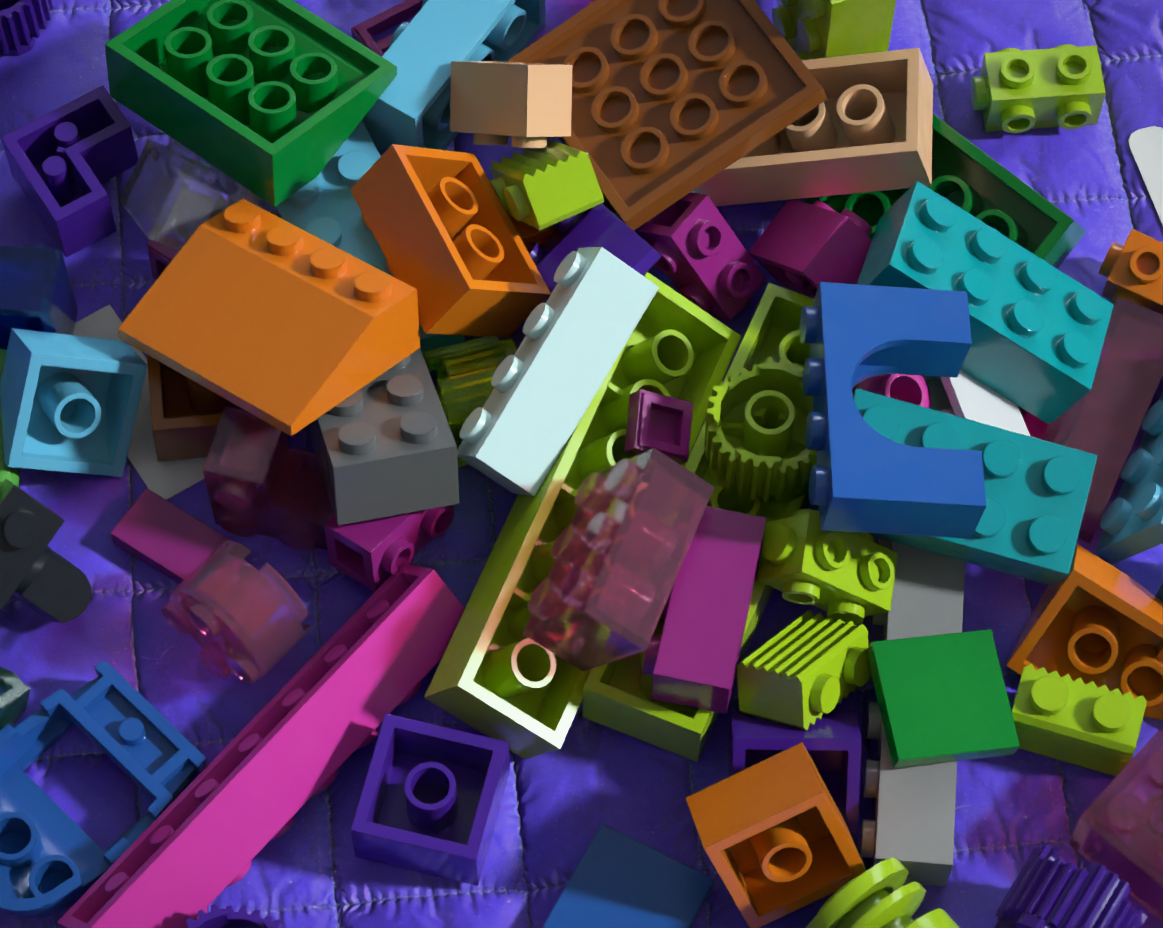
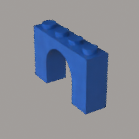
M820 282L812 306H803L800 317L801 343L810 344V358L806 359L803 369L804 396H813L814 411H810L807 417L806 447L808 450H816L817 466H813L810 472L809 501L811 505H819L820 530L971 539L986 508L982 451L914 447L894 442L879 434L864 420L855 405L852 395V388L868 378L883 374L957 378L972 344L967 292Z

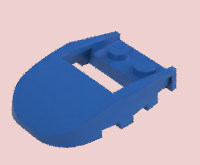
M105 660L94 666L97 678L71 695L63 688L59 689L39 703L41 709L13 728L8 723L0 730V911L19 916L47 915L65 908L82 897L207 767L206 757ZM74 724L153 800V803L147 809L148 812L105 851L24 772Z

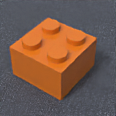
M803 742L686 797L703 848L749 928H760L832 894L847 882L866 871L850 831Z

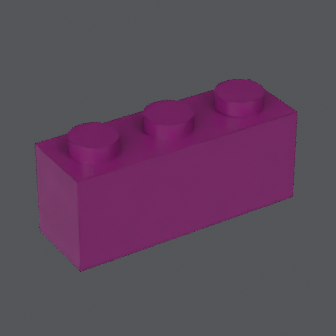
M692 503L687 526L675 524L668 560L678 562L674 581L662 580L655 616L665 618L661 638L649 637L642 674L653 676L651 699L727 714L762 552L766 518Z

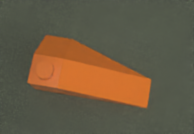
M1077 544L1069 575L1055 586L1049 585L1009 656L1006 666L1022 675L1023 668L1032 663L1036 670L1044 667L1048 674L1056 670L1060 677L1069 674L1073 681L1080 677L1085 684L1094 681L1097 688L1106 684L1109 691L1118 688L1122 695L1131 692L1134 698L1143 695L1147 701L1144 716L1163 721V601L1127 574Z

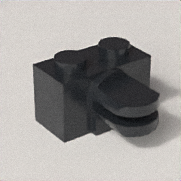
M7 479L0 486V611L12 596L52 622L66 623L76 619L88 606L91 598V585L86 575L78 567L47 546L65 520Z

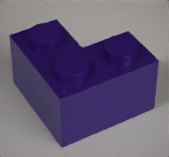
M104 85L1 137L12 176L65 257L117 231L109 197L101 183L139 164L131 125Z

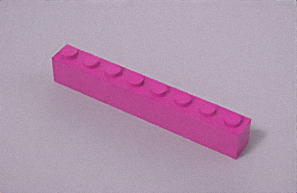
M402 563L399 571L395 575H391L59 919L57 922L61 928H187L186 920L188 918L197 920L199 918L198 911L201 909L207 913L208 906L227 886L237 883L247 874L252 864L251 860L270 840L283 835L291 827L297 811L313 795L322 792L331 785L337 776V769L355 750L366 746L376 737L380 729L379 724L383 721L385 713L390 714L396 706L410 700L420 689L421 680L441 661L465 608L436 571L431 568Z

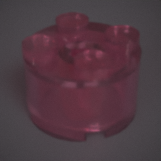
M226 540L170 593V600L161 608V611L174 628L187 635L189 633L203 648L198 654L199 658L215 676L225 680L233 673L243 682L252 684L259 682L311 630V625L301 624L309 614L302 600L288 582L268 563H265L259 570L254 568L244 560L251 550L242 544Z

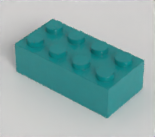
M916 181L879 219L857 282L860 285L967 292L972 344L961 370L1049 425L1091 390L1114 304L1102 298L1094 291L1083 286L919 181Z
M856 388L852 393L853 399L864 420L879 434L894 442L914 447L982 451L986 508L971 539L881 533L869 534L874 537L1050 586H1055L1069 575L1098 455Z

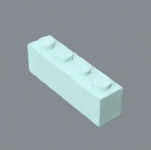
M603 247L578 248L577 252L572 251L563 259L554 275V281L557 285L547 302L540 303L530 313L522 330L526 335L515 355L507 356L500 363L491 380V385L495 388L483 408H476L468 416L460 430L459 436L463 441L457 449V456L512 493L528 496L536 495L659 289L657 285Z

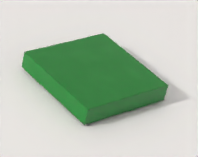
M991 629L871 642L866 652L893 768L1013 755L1019 749L1018 735Z

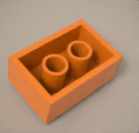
M392 144L350 189L362 212L364 223L372 231L387 259V266L392 275L417 289L419 324L426 334L508 338L528 318L534 308L551 295L475 154Z

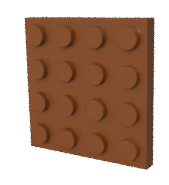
M596 0L507 60L508 62L572 65L571 136H562L561 138L567 146L588 153L603 196L618 217L633 231L827 100L823 87L754 0Z

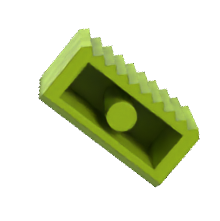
M547 139V147L545 146V148H524L522 154L514 152L511 159L503 156L501 163L493 161L490 166L494 178L490 180V183L509 217L512 216V218L519 222L522 221V223L525 222L529 226L538 228L539 231L604 203V197L588 153Z
M808 610L737 665L739 710L744 714L808 731L809 725H814L816 719L821 720L823 713H830L837 703L841 704L843 697L847 698L849 692L854 693L856 687L860 688V686H863L868 681L871 669L866 652L868 648L867 628L863 623L856 627L852 620L845 624L841 618L836 622L829 616L824 619L820 612L814 616Z
M1031 663L1023 668L1011 711L1020 749L1124 778L1135 752L1147 701L1143 695L1134 698L1131 692L1122 695L1118 688L1109 691L1106 684L1097 688L1094 681L1085 684L1081 677L1074 681L1069 674L1060 677L1056 670L1048 674L1044 667L1036 670Z

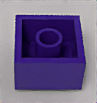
M385 713L351 827L355 857L478 886L510 773L509 742Z

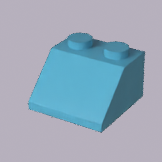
M11 328L0 381L4 463L7 467L123 477L147 364L128 343L121 340Z

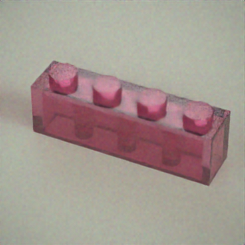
M1117 297L1113 306L1091 390L1054 422L1050 421L1042 439L1098 455L1078 539L1090 544L1163 376V315L1120 297Z

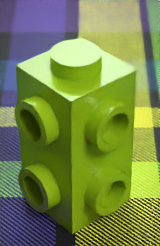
M1064 44L1051 49L1036 50L1006 48L997 52L984 53L980 76H972L971 78L972 106L974 110H982L985 132L1005 131L1008 133H1022L1030 129L1050 127L1073 130L1086 125L1098 124L1106 94L1097 45L1077 47L1071 44Z
M801 509L795 511L792 517L766 522L758 581L782 591V598L789 602L813 605L827 611L826 616L833 618L835 622L841 618L845 624H848L851 620L854 624H859L864 621L865 616L891 611L898 553L875 543L874 537L869 533L820 530L819 511Z

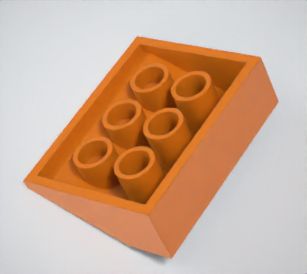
M241 199L202 223L119 326L118 336L122 341L284 433L293 436L420 349L417 289L253 203Z

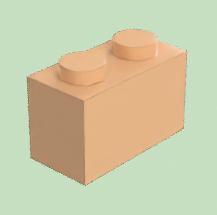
M451 61L450 132L473 133V144L508 145V136H512L511 147L545 148V146L547 147V137L571 136L572 65L501 61Z

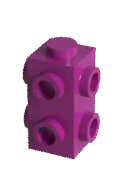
M690 192L635 230L642 239L662 256L654 266L668 275L678 289V293L713 317L731 320L748 306L751 296L766 280L708 195Z
M453 505L339 526L334 512H332L328 521L324 524L329 564L375 592L391 575H395L399 571L402 563L410 564L413 556L432 538H438L446 532L454 518Z

